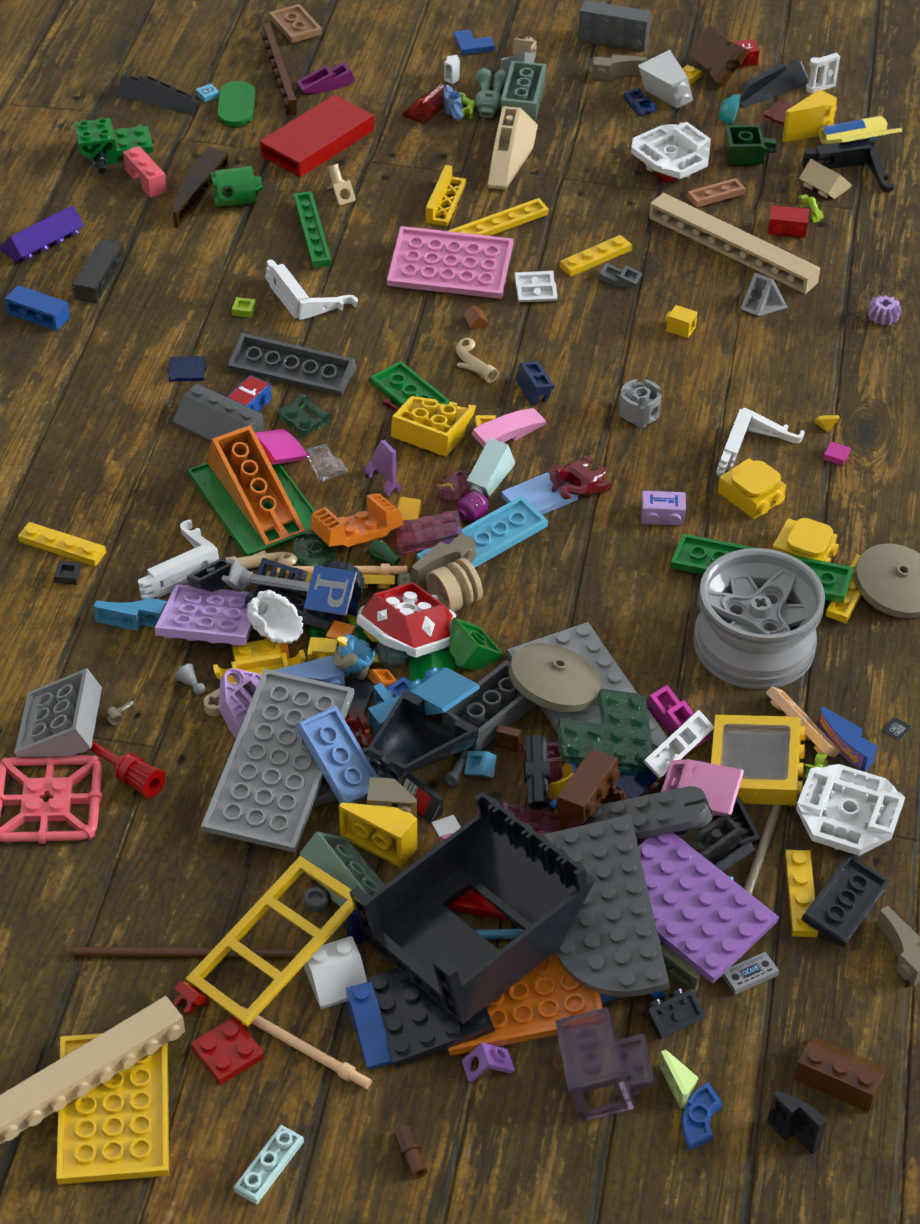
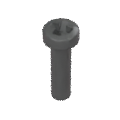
M462 751L451 772H447L444 775L443 781L449 787H457L460 783L459 775L466 765L467 751Z

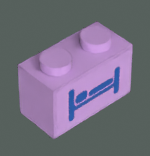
M642 491L641 524L684 526L686 514L685 492Z

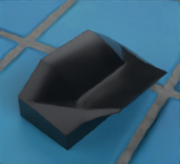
M220 558L188 575L187 580L196 587L214 592L227 585L221 579L223 575L229 576L231 566L226 563V559Z

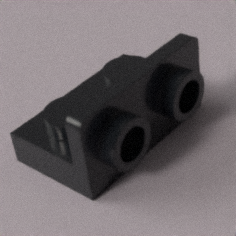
M683 988L669 993L670 999L662 1002L661 998H658L646 1004L648 1009L641 1014L643 1018L648 1016L658 1039L664 1038L706 1017L693 988L684 992Z

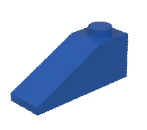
M371 981L346 987V1006L367 1070L392 1064L393 1060L387 1045L388 1040Z

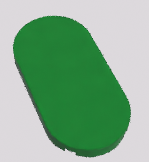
M233 81L221 87L218 104V119L220 122L222 121L224 125L230 127H241L246 125V122L253 120L256 94L252 84L244 81Z

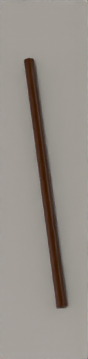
M73 947V957L205 958L214 948ZM303 948L248 949L261 958L294 959ZM231 949L224 958L243 957Z

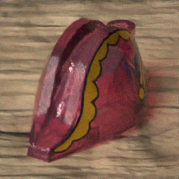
M456 470L441 479L436 484L437 490H440L438 493L439 498L459 501L468 494L470 487L467 479L470 472Z

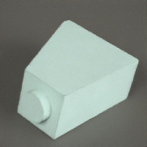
M489 438L467 479L471 491L490 496L513 468L515 460L508 444Z

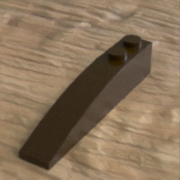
M208 147L198 160L192 164L179 187L173 209L175 228H178L213 187L211 172L229 168L228 152Z

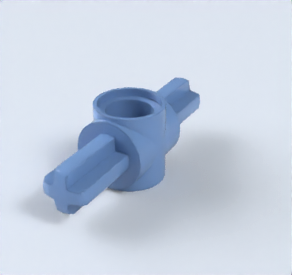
M446 85L442 89L445 112L452 115L453 119L459 122L463 118L461 94L453 91L452 87Z

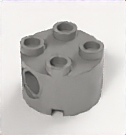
M637 379L625 383L621 389L620 417L639 428H643L655 421L660 416L662 397L660 387L656 383L645 379L642 382H637Z

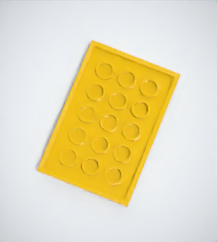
M101 1034L61 1036L60 1059ZM168 1043L161 1046L155 1053L146 1055L138 1060L132 1067L115 1074L108 1082L101 1083L92 1088L85 1096L78 1097L69 1102L62 1110L58 1111L56 1177L58 1184L169 1176Z

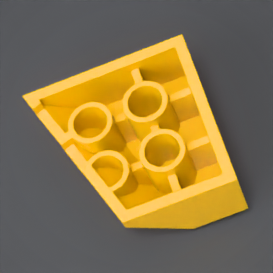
M411 396L392 416L391 437L446 457L465 436L476 406L468 405V408L457 406L455 402L439 404L435 399Z

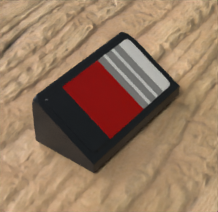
M412 774L406 775L401 785L417 799V814L429 823L434 822L443 814V798Z

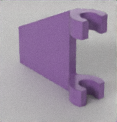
M382 440L364 471L370 478L373 477L374 470L379 474L382 473L388 479L383 487V492L387 497H391L393 489L399 493L402 487L396 481V451L385 440Z

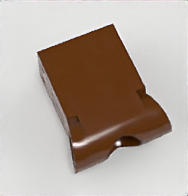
M709 25L688 54L705 67L720 86L724 87L750 51L733 43L724 34Z

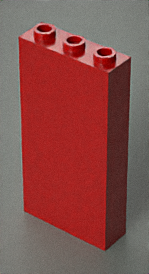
M334 94L260 140V154L263 158L292 174L302 177L374 131V115Z

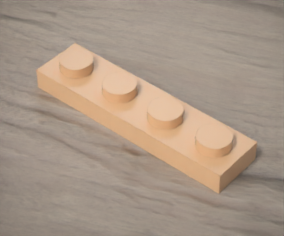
M771 686L766 692L772 699L770 703L778 710H783L787 717H801V727L806 728L805 739L811 740L815 744L814 749L817 752L836 757L841 750L783 690Z

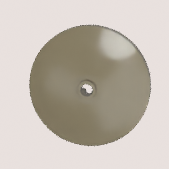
M879 544L863 552L855 566L854 579L864 599L879 611L899 618L920 617V553L898 544Z
M547 643L525 645L514 653L509 665V676L516 689L530 701L550 710L560 712L584 710L595 702L600 691V678L593 666L577 653L558 645Z

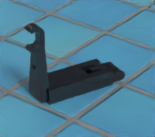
M868 139L816 146V148L805 149L801 163L803 167L807 166L810 159L829 169L867 164L882 191L892 192L894 190V184L888 185L885 183L889 179L890 174L884 173L876 147Z

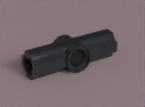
M532 735L525 738L526 761L524 762V783H527V807L533 810H542L549 806L548 783L550 781V763L547 761L546 738L541 735Z

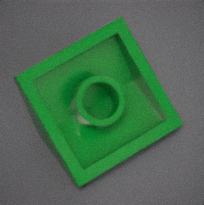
M445 649L416 658L409 655L410 682L415 679L421 680L425 677L424 673L433 667H437V669L447 667L455 672V658L451 655L450 651Z

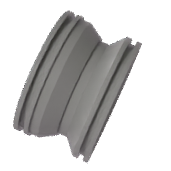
M741 549L727 553L715 560L706 569L701 579L699 592L701 611L695 623L693 637L695 652L704 667L727 683L749 689H770L771 686L778 688L790 684L803 676L814 660L817 646L816 628L821 621L825 604V592L819 577L801 560L789 554L771 549Z

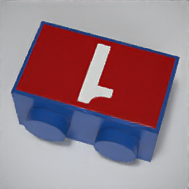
M250 375L227 398L259 412L271 401L270 383Z

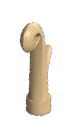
M461 339L457 343L456 352L465 363H457V367L475 372L487 383H493L498 378L499 371L492 365H487L469 353L475 346L473 339Z
M265 550L251 556L224 558L226 560L227 558L235 559L246 569L260 567L262 558L290 566L294 565L298 560L294 554L289 552L266 553Z

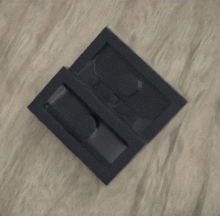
M776 1091L772 1096L767 1123L785 1141L794 1135L813 1154L821 1147L827 1119L804 1101L787 1093Z

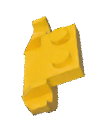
M270 639L247 642L246 645H232L235 661L231 662L232 668L230 669L235 668L262 676L264 669L276 670L304 663L306 656L304 650H299L295 657L287 659L286 653H281L277 641L271 642ZM218 664L213 665L215 675L221 681V677L229 669H222L218 667ZM233 675L227 676V681L229 683L236 682V679Z

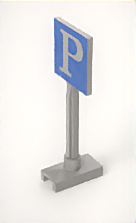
M227 558L226 563L231 566L229 576L223 575L221 580L235 591L247 592L249 585L252 584L307 592L304 609L347 616L357 576L356 571L314 566L311 581L304 582L253 574V572L247 570L235 559Z

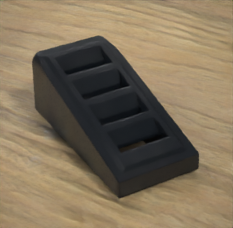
M737 797L732 810L735 814L731 816L718 815L717 817L736 845L746 842H757L761 838L740 797ZM739 818V822L733 823L732 820ZM740 826L745 827V829L739 831L736 828ZM746 833L750 834V837L742 839L740 836Z

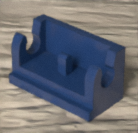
M539 361L520 362L515 380L529 403L536 405L541 395H544L543 401L547 402L551 390L554 389V384Z

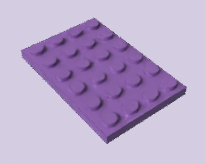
M669 833L649 837L638 847L659 940L712 984L778 922L779 916L676 834Z

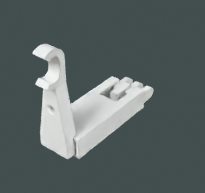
M273 260L267 261L268 267H266L265 279L294 319H307L336 308L342 311L344 304H352L353 307L357 308L358 299L353 295L309 298L284 264L277 265Z
M740 409L721 456L716 474L722 476L725 470L730 471L732 469L747 429L750 432L781 438L795 444L802 441L805 434L804 430L800 431L799 435L787 431V424L782 427L749 409Z
M191 520L182 522L180 528L181 534L192 544L194 549L147 569L148 576L138 580L142 600L145 597L160 598L173 591L176 584H191L187 580L188 575L219 560L217 548L201 536L200 528L188 530L192 528Z

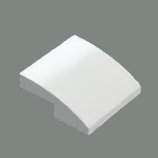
M553 271L515 272L514 279L518 302L557 301L556 282H554Z

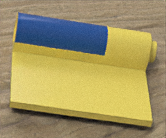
M882 116L821 126L819 138L822 144L842 143L869 138L872 141L877 140V136L902 132V128L887 129L886 119Z

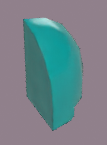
M733 94L730 98L723 101L719 117L725 123L733 124L739 110L740 94Z

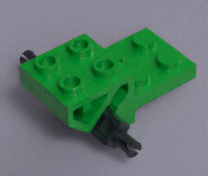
M110 118L90 121L83 120L74 123L79 152L92 160L93 166L98 168L100 174L106 172L105 165L118 163L117 157H122L123 151L140 146L145 153L154 152L148 126L113 130Z

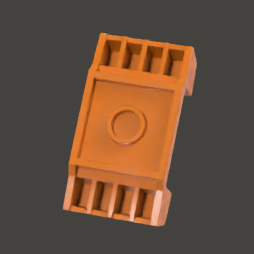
M381 494L366 495L368 511H359L355 515L337 518L325 507L312 513L310 529L319 538L323 539L329 547L337 545L350 547L387 536L391 530L404 525L399 509Z

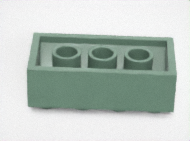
M316 832L299 853L301 857L351 890L358 886L366 894L372 896L385 886L346 837ZM327 889L334 903L341 907L346 902ZM354 910L347 920L352 923H359Z

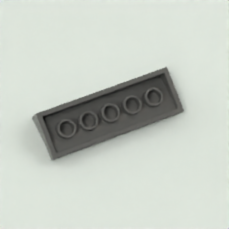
M241 333L228 363L230 370L340 396L343 395L348 382L357 370L354 358L246 333Z

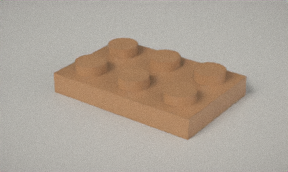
M300 4L269 12L270 20L291 43L322 35V28Z

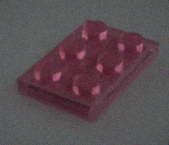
M458 510L445 511L442 514L433 516L427 515L415 520H404V525L395 528L400 555L435 547L440 541L449 544L462 533Z

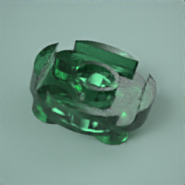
M314 531L304 533L302 538L299 540L297 538L294 541L293 554L298 559V566H323L325 563H331L335 559L337 546L329 547Z

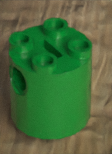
M252 166L220 169L211 172L213 189H217L213 190L216 207L257 203L256 192L263 191L261 176L254 177Z

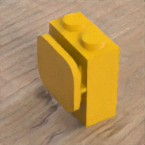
M747 459L719 477L718 493L747 515L756 519L760 515L766 514L775 505L783 502L786 484L781 482L780 473L765 462Z
M788 518L773 544L772 550L831 563L830 557H835L839 545L836 544L837 534L833 533V529L829 525L808 518H801L797 521Z

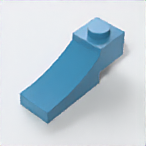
M145 597L141 601L124 603L97 600L93 606L95 621L138 631L141 625L155 628L167 601Z

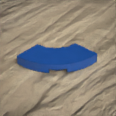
M709 1082L702 1085L690 1096L683 1112L682 1135L688 1150L713 1140L710 1120L713 1114L722 1108V1102Z

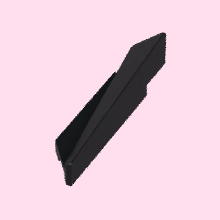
M796 60L788 67L779 63L746 81L742 86L744 91L740 96L739 106L746 108L807 85L809 78L801 61Z
M122 75L117 91L118 96L189 115L195 114L198 101L194 100L193 95L149 75H140L139 78L132 75Z

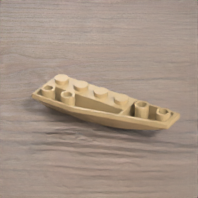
M502 107L493 150L488 188L507 189L533 150L538 125L521 108Z

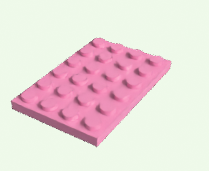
M400 226L387 278V286L502 299L513 248V239Z

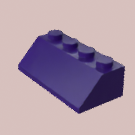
M72 205L9 237L0 244V250L15 262L21 259L25 262L34 257L32 253L38 251L40 254L49 249L48 245L53 243L56 246L65 241L64 237L67 235L71 238L79 234V229L84 224Z

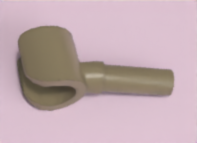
M129 701L117 709L110 707L107 720L113 726L118 725L123 720L121 714L134 705L133 701Z

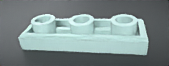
M280 1125L235 1184L234 1192L257 1205L304 1143V1137Z

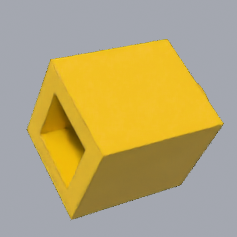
M675 305L672 311H669L666 315V331L689 338L696 328L698 312Z

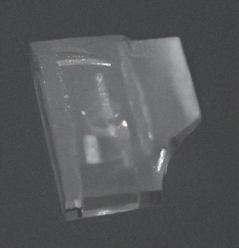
M327 444L307 449V457L311 469L319 481L323 482L348 473L341 459L332 454Z

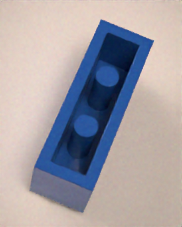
M20 285L5 297L7 314L58 331L70 318L68 302Z

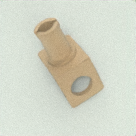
M526 36L524 39L515 38L513 41V55L528 52L534 53L536 58L537 41H534L531 36L529 39V36Z
M335 164L327 167L332 183L326 189H334L338 205L355 201L356 198L350 180H342L339 165ZM342 189L349 191V198L346 200L340 196Z

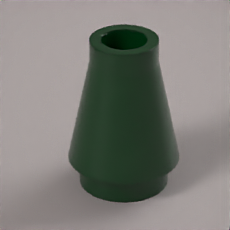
M375 539L367 550L371 559L384 564H390V566H397L401 559L383 540Z

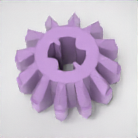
M878 295L877 298H872L870 301L867 315L869 320L874 321V324L879 323L882 326L884 324L891 326L892 323H897L901 315V306L898 300H894V297L889 298L887 295L885 297Z

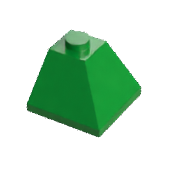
M455 617L451 620L450 653L455 658L454 662L458 667L463 670L467 668L477 671L501 660L505 656L480 626Z

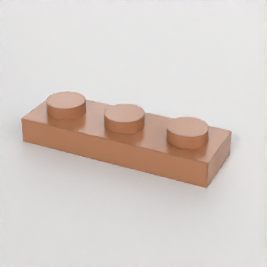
M737 178L688 191L687 198L697 208L745 194V187Z

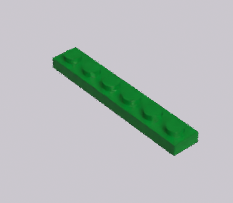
M312 191L293 193L312 267L332 265Z

